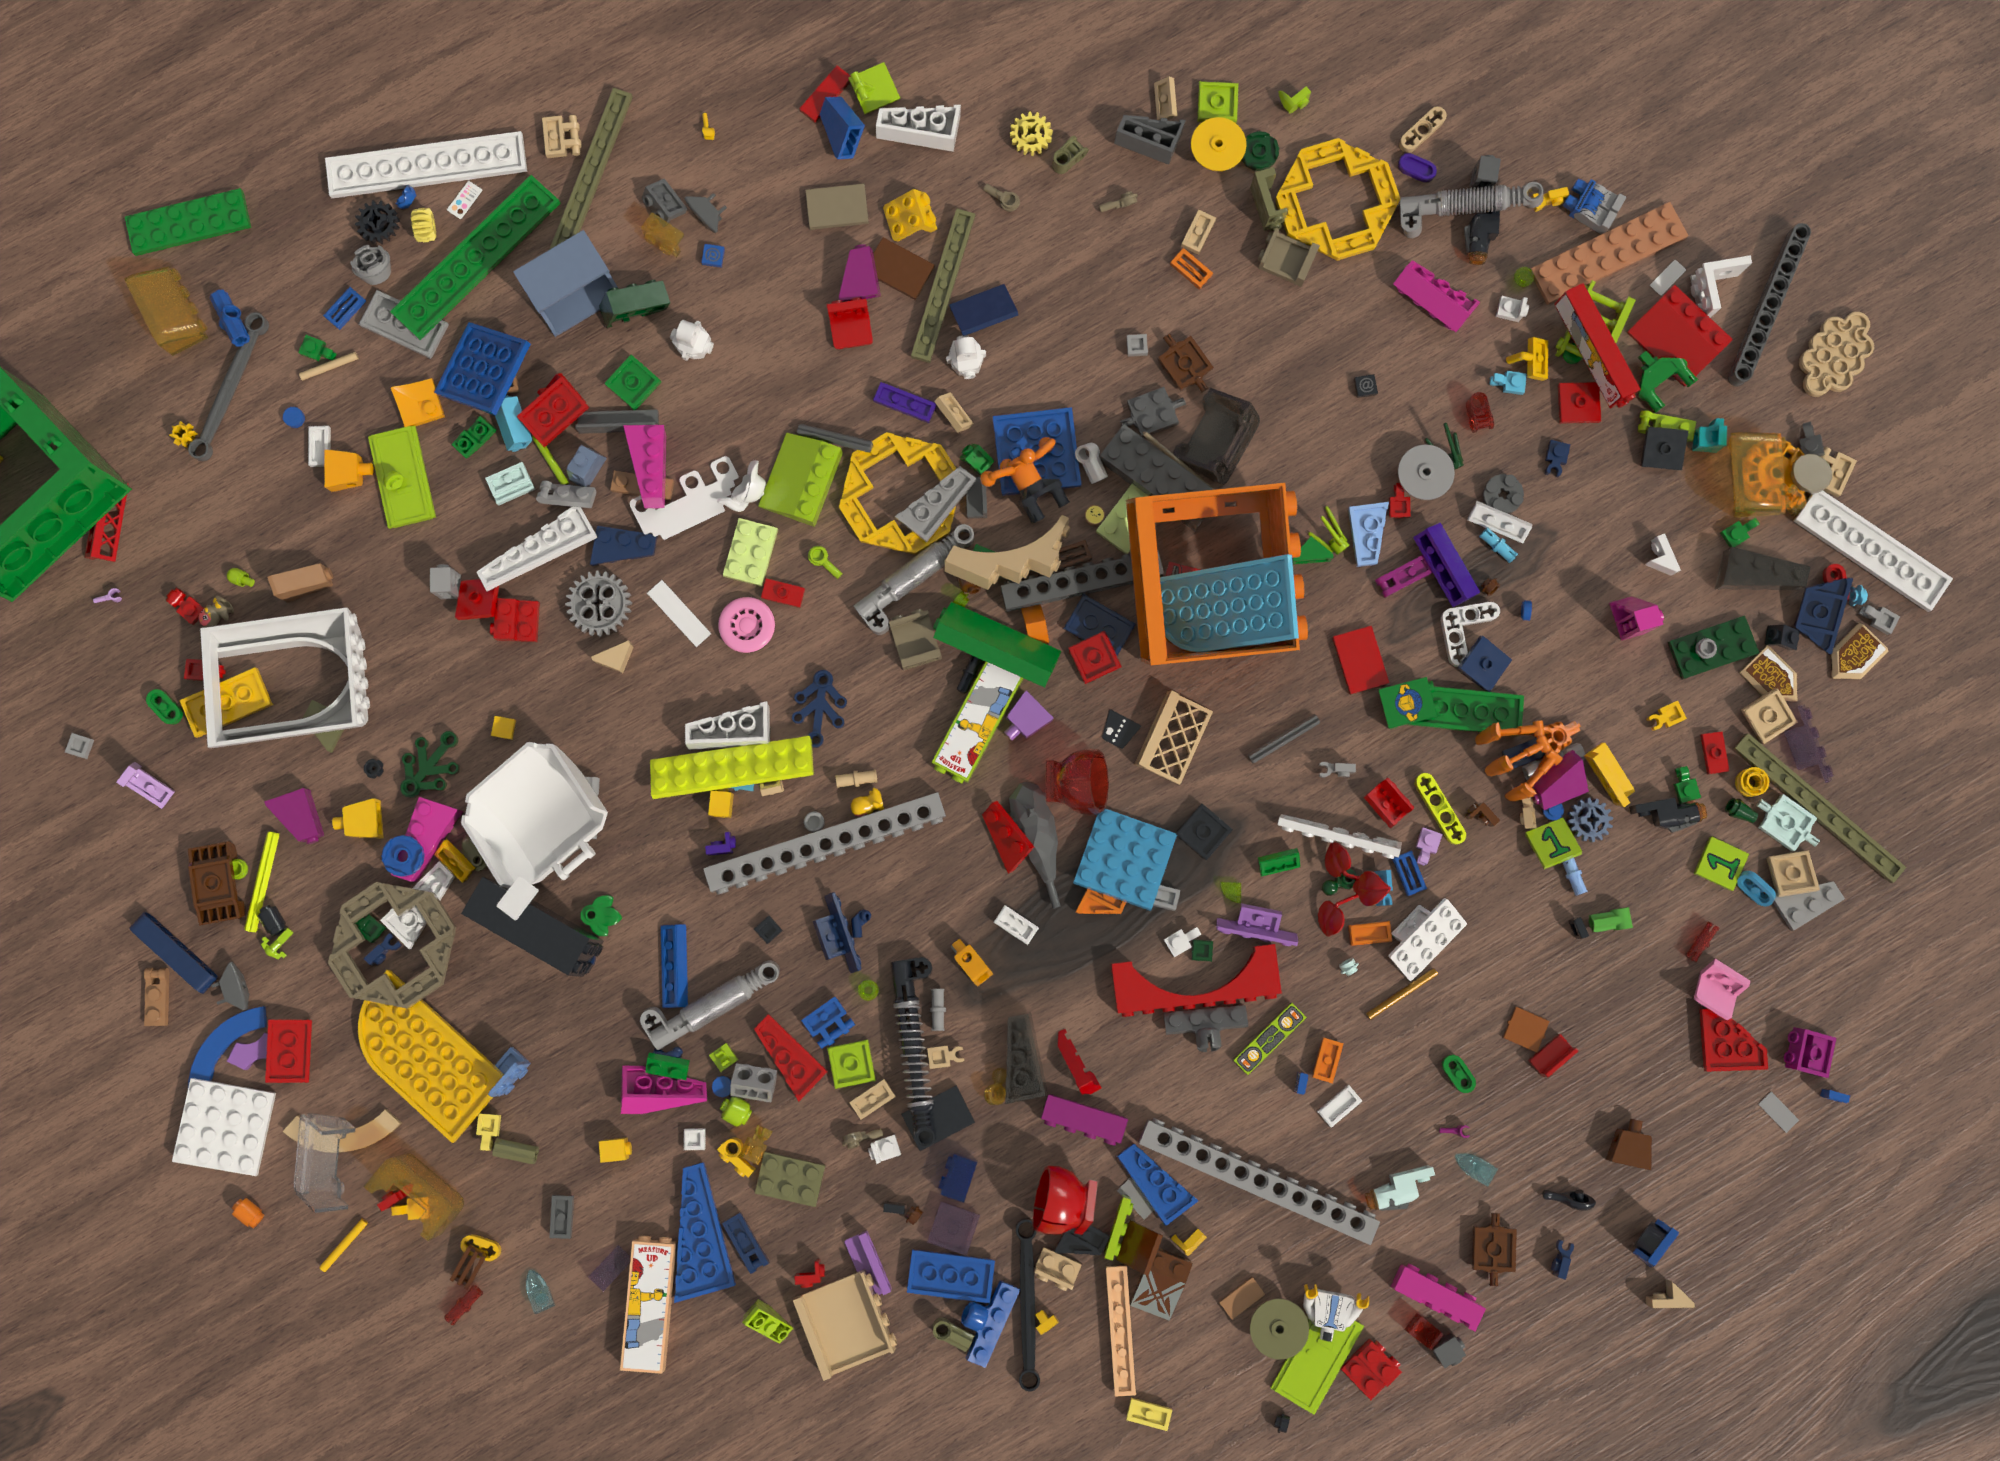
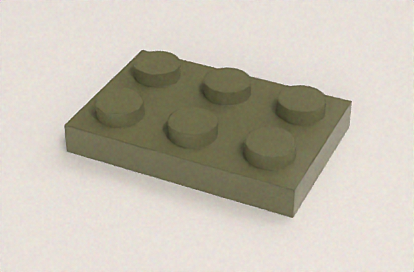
M765 1151L755 1194L816 1207L826 1165Z

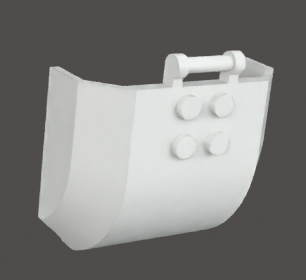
M527 742L466 795L465 802L468 804L466 814L462 815L461 824L498 884L509 889L518 876H521L532 885L545 879L554 870L562 880H566L575 868L587 858H592L596 854L587 842L603 829L608 812L581 771L556 745ZM581 848L583 852L563 868L561 864Z

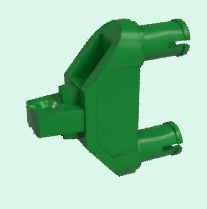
M1647 351L1638 356V359L1644 365L1641 367L1643 373L1639 387L1641 390L1638 391V397L1642 400L1645 399L1655 413L1663 408L1665 403L1661 401L1654 391L1673 374H1677L1687 387H1690L1699 380L1687 367L1688 362L1683 358L1658 359L1657 356L1652 358Z

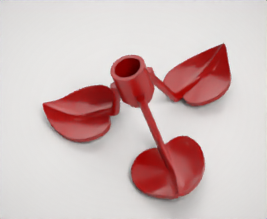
M1336 841L1330 843L1326 852V870L1333 877H1339L1343 874L1346 877L1355 879L1356 882L1353 884V890L1356 894L1335 904L1329 900L1322 903L1318 911V922L1322 932L1327 937L1339 933L1344 926V914L1338 908L1339 905L1359 898L1363 905L1373 906L1380 902L1391 890V887L1373 871H1366L1361 876L1347 873L1346 870L1351 867L1350 855Z

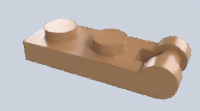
M146 968L144 970V1026H168L169 969L160 968L159 970H154V968ZM155 978L160 979V984H155Z

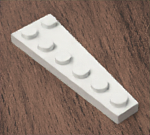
M581 507L569 508L551 524L544 525L539 532L525 538L523 543L517 547H512L505 554L478 570L477 574L486 591L596 539L597 536Z
M1283 814L1279 817L1278 825L1282 826L1281 829L1285 831H1301V834L1304 836H1320L1323 841L1331 843L1334 840L1342 842L1341 845L1349 848L1358 846L1367 853L1377 851L1382 853V856L1394 859V856L1399 857L1402 842L1382 837L1369 839L1366 834L1360 832L1351 835L1349 831L1343 828L1334 827L1333 830H1330L1326 824Z

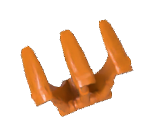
M1543 721L1532 722L1533 725L1518 726L1517 728L1500 729L1499 722L1493 723L1476 736L1475 742L1477 745L1499 740L1501 736L1513 735L1534 736L1537 738V743L1510 759L1505 755L1494 760L1486 766L1485 773L1487 776H1496L1514 769L1512 763L1542 751L1545 755L1529 780L1521 783L1505 795L1508 801H1518L1533 797L1537 793L1532 787L1542 775L1547 773L1553 764L1558 765L1562 761L1563 757L1559 753L1572 743L1570 736L1581 731L1579 723L1577 724L1576 721H1572L1564 726L1562 722H1555L1543 726Z

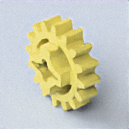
M1030 111L1027 117L1022 113L1021 120L1015 118V125L1011 124L1012 132H1010V138H1012V145H1017V151L1023 149V155H1026L1029 151L1031 156H1034V151L1041 154V148L1048 149L1047 143L1052 141L1050 136H1052L1053 130L1049 129L1051 127L1050 122L1045 123V116L1040 119L1038 112L1035 116H1032ZM1041 129H1043L1044 131V137H1042V134L1040 133ZM1019 130L1021 131L1020 133L1022 134L1021 139H1020L1019 136H1018V131H1019Z

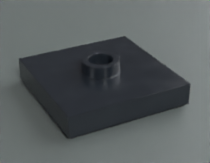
M1647 426L1640 466L1682 470L1689 430Z
M1201 803L1176 832V835L1207 861L1233 829Z

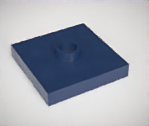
M1479 636L1458 666V669L1483 690L1490 692L1512 659L1487 638Z

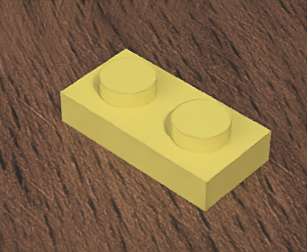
M1131 1397L1126 1420L1167 1431L1172 1408Z

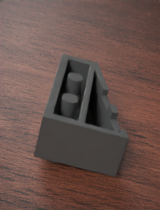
M1123 115L1116 132L1114 144L1169 165L1182 135L1186 120H1179L1177 122L1167 121V118L1152 120L1149 117Z

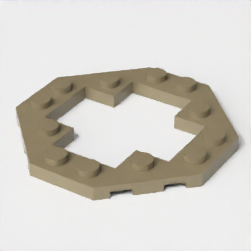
M375 882L341 905L340 920L338 926H336L333 950L329 956L328 964L350 998L410 1008L444 985L456 925L435 893ZM389 901L397 916H402L417 906L436 936L434 941L419 950L430 968L399 989L395 988L387 974H383L368 984L348 952L365 941L355 922Z

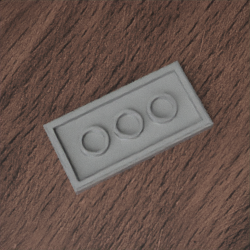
M376 290L359 325L432 359L449 324L441 320L426 336L419 340L390 313L400 300Z

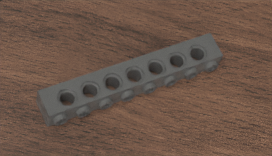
M1157 550L1160 577H1163L1164 572L1159 551ZM1131 553L1122 555V558L1117 560L1107 558L1099 564L1089 562L1083 564L1081 568L1075 569L1072 566L1064 568L1063 572L1055 573L1053 571L1050 578L1044 575L1036 578L1035 575L1024 578V581H1021L1019 584L1011 580L1006 581L1004 585H1001L1006 612L1133 584ZM1122 566L1126 569V573L1119 575L1115 569ZM1104 571L1107 577L1102 580L1098 579L1096 572ZM1083 575L1087 578V582L1080 584L1076 581V577ZM1058 580H1065L1068 585L1065 588H1059L1056 582ZM1045 584L1048 590L1041 593L1037 590V586ZM1024 588L1028 591V595L1020 597L1017 591Z

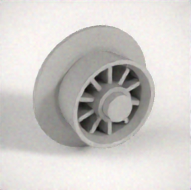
M1418 445L1411 448L1404 454L1398 466L1400 484L1409 495L1417 499L1433 500L1441 497L1450 489L1454 480L1455 471L1451 458L1445 451L1433 445Z

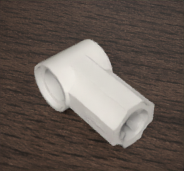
M1095 443L1081 445L1075 451V457L1083 464L1091 484L1108 477L1099 458V447ZM1086 449L1089 451V457L1085 453Z

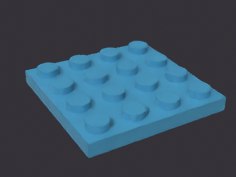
M1100 807L1073 883L1151 911L1177 835L1176 833Z

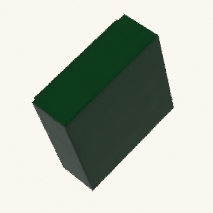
M1192 940L1191 960L1212 962L1213 941Z

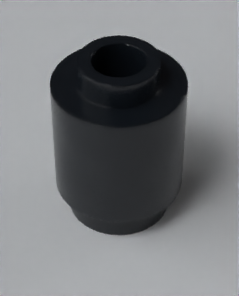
M267 905L259 910L260 914L257 917L265 931L270 933L272 937L287 929L285 926L286 922L276 906L271 907V905Z

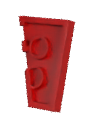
M994 801L982 816L1009 874L1019 866L1034 848V845L998 801Z

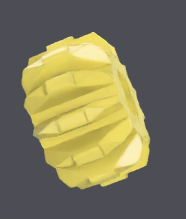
M418 208L413 210L411 221L415 239L423 243L434 241L436 238V225L431 209Z

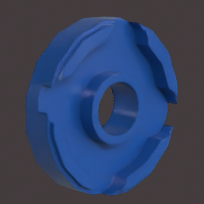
M400 835L386 843L381 857L388 872L396 876L406 877L413 875L421 868L425 854L418 840L411 836ZM402 850L408 853V858L404 862L398 859V854Z

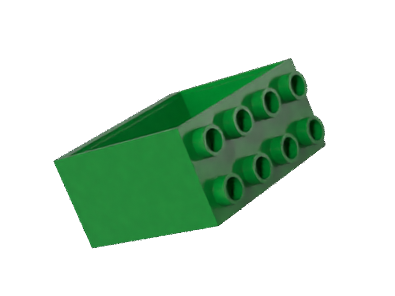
M0 367V440L18 424L60 469L0 525V596L13 602L124 498L132 488L44 395ZM51 442L58 447L56 450L50 446Z

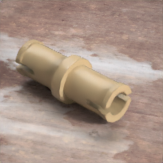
M876 769L835 775L837 788L852 785L860 787L859 784L877 783Z

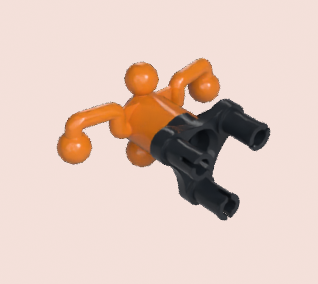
M1043 437L1039 441V449L1034 452L1030 448L1023 449L1020 456L1013 460L1004 459L1000 463L999 470L993 472L984 471L980 476L981 483L986 487L994 485L998 478L1011 476L1021 494L1018 503L1021 508H1024L1031 523H1036L1045 518L1036 501L1038 497L1046 492H1051L1058 508L1070 502L1061 487L1060 479H1042L1033 464L1034 461L1053 450L1056 444L1053 438Z

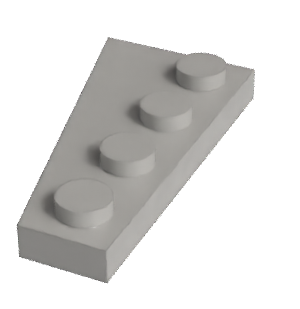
M960 466L940 481L938 485L927 491L925 495L910 504L908 508L898 513L895 519L927 542L974 484L976 478Z

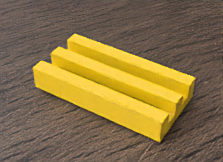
M448 839L442 842L434 854L462 883L475 870V867Z

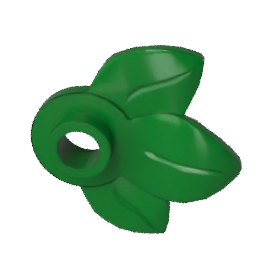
M612 896L597 897L592 905L585 906L580 913L582 922L590 925L592 932L598 936H608V926L615 925L622 919L620 913L611 908L613 903ZM589 911H593L595 913V917L593 919H589L587 917V913Z

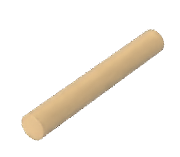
M356 352L303 371L299 373V376L303 381L358 360L359 357Z

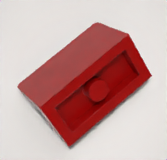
M1558 1034L1528 1061L1542 1077L1548 1078L1579 1051L1577 1048L1571 1047L1561 1034Z

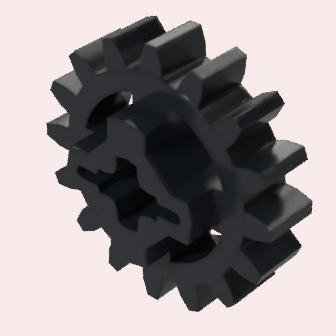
M372 200L371 206L365 203L366 208L364 210L358 209L361 215H355V218L359 221L355 223V226L358 228L357 232L363 236L365 241L370 239L372 244H375L376 240L383 244V239L390 242L389 236H396L394 229H400L396 224L400 222V219L396 216L398 213L395 209H392L389 203L385 205L381 200L379 204Z

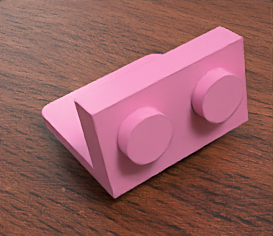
M1714 959L1700 971L1694 999L1725 1020H1729L1732 1018L1737 996L1749 987L1750 980L1719 960Z

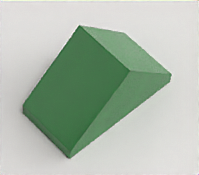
M1310 536L1301 547L1300 557L1292 558V563L1296 565L1331 562L1334 557L1332 552Z

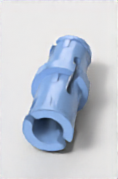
M1572 858L1562 862L1567 873L1565 875L1566 879H1569L1575 893L1574 895L1577 896L1588 892L1581 877L1582 871L1578 869L1575 859Z

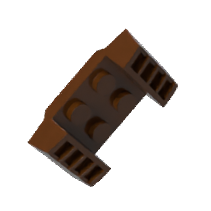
M230 841L189 848L188 869L193 904L199 926L244 917L245 904L244 901H238L232 860L238 859L235 845Z

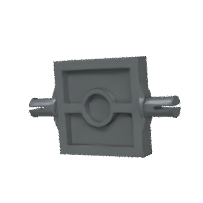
M1165 387L1127 400L1131 417L1120 420V424L1122 426L1125 424L1127 427L1134 425L1138 429L1140 436L1144 438L1143 432L1145 431L1152 435L1179 425L1175 409L1186 405L1183 397L1172 401L1168 397Z

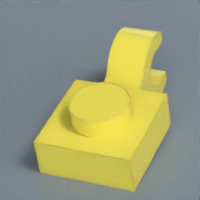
M479 1114L476 1135H482L480 1150H492V1137L499 1136L501 1115Z

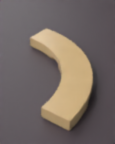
M385 1109L378 1117L361 1127L351 1130L333 1131L315 1126L298 1115L283 1132L291 1139L312 1149L326 1152H347L365 1148L384 1139L400 1126L402 1122L389 1110Z

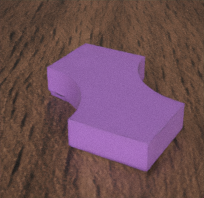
M265 1032L259 1040L251 1044L236 1042L227 1062L243 1070H248L254 1062L266 1058L268 1033Z

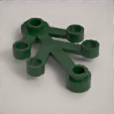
M451 731L444 732L440 737L441 745L428 760L426 749L429 746V741L423 737L416 739L415 746L418 750L419 771L415 776L413 765L416 762V757L411 753H406L402 756L406 779L402 781L400 790L405 797L414 798L422 790L436 789L443 791L446 789L447 782L442 778H437L432 782H422L427 775L444 773L456 775L459 773L460 766L454 762L435 766L449 748H453L458 744L459 739L455 733ZM449 737H453L454 739L453 743L449 744L447 741ZM421 740L425 741V745L423 747L419 746V742ZM408 756L412 757V761L410 763L406 762V758ZM452 765L456 766V770L454 772L450 771V767ZM439 781L443 782V786L441 788L437 787V783ZM413 784L414 790L410 792L408 787Z

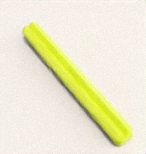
M267 832L244 927L249 932H256L259 919L257 916L260 914L259 910L263 907L279 839V834L275 832Z

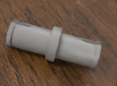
M931 989V1031H945L944 1012H946V1008H944V989Z

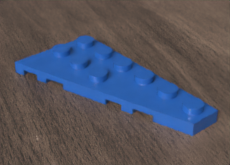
M704 1162L683 1168L674 1303L736 1285Z

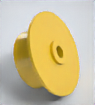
M1221 117L1210 118L1202 122L1195 129L1191 139V150L1197 162L1206 169L1225 171L1235 167L1242 160L1246 151V138L1242 129L1235 122Z

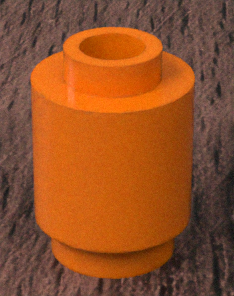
M248 1198L244 1200L239 1199L232 1207V1210H234L232 1215L247 1227L255 1228L265 1216L262 1210Z

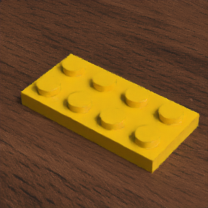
M252 668L220 682L222 727L273 705L258 668ZM204 690L180 700L193 735L196 738L207 734Z

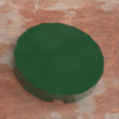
M1256 131L1250 133L1246 137V151L1242 162L1246 167L1254 171H1262L1272 167L1279 156L1277 140L1267 132Z

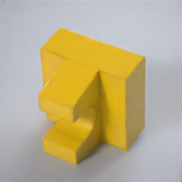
M1044 1310L1036 1314L1037 1319L1041 1323L1036 1327L1040 1335H1043L1059 1323L1055 1315L1049 1318Z

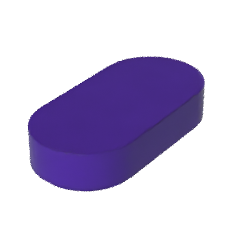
M1411 153L1402 155L1398 162V169L1401 173L1424 183L1432 181L1437 173L1436 166L1432 162Z

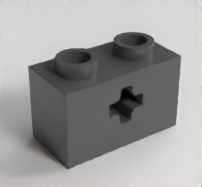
M1481 155L1472 170L1469 191L1470 188L1473 190L1474 187L1476 190L1478 187L1481 190V187L1484 189L1485 186L1487 189L1488 186L1492 189V186H1495L1498 180L1501 159L1495 158L1493 155Z

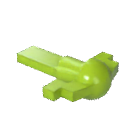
M287 928L270 946L267 944L269 939L264 936L262 938L264 942L261 945L266 955L279 959L281 956L285 958L287 955L283 951L280 954L276 951L293 932Z

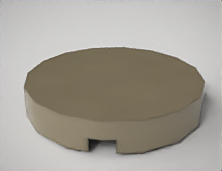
M1806 454L1793 463L1791 479L1799 490L1815 494L1822 492L1830 485L1832 470L1824 458L1815 454Z

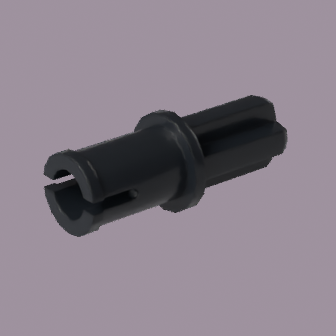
M971 655L966 668L962 670L963 676L957 686L959 692L964 694L968 692L973 679L977 678L976 673L983 660Z

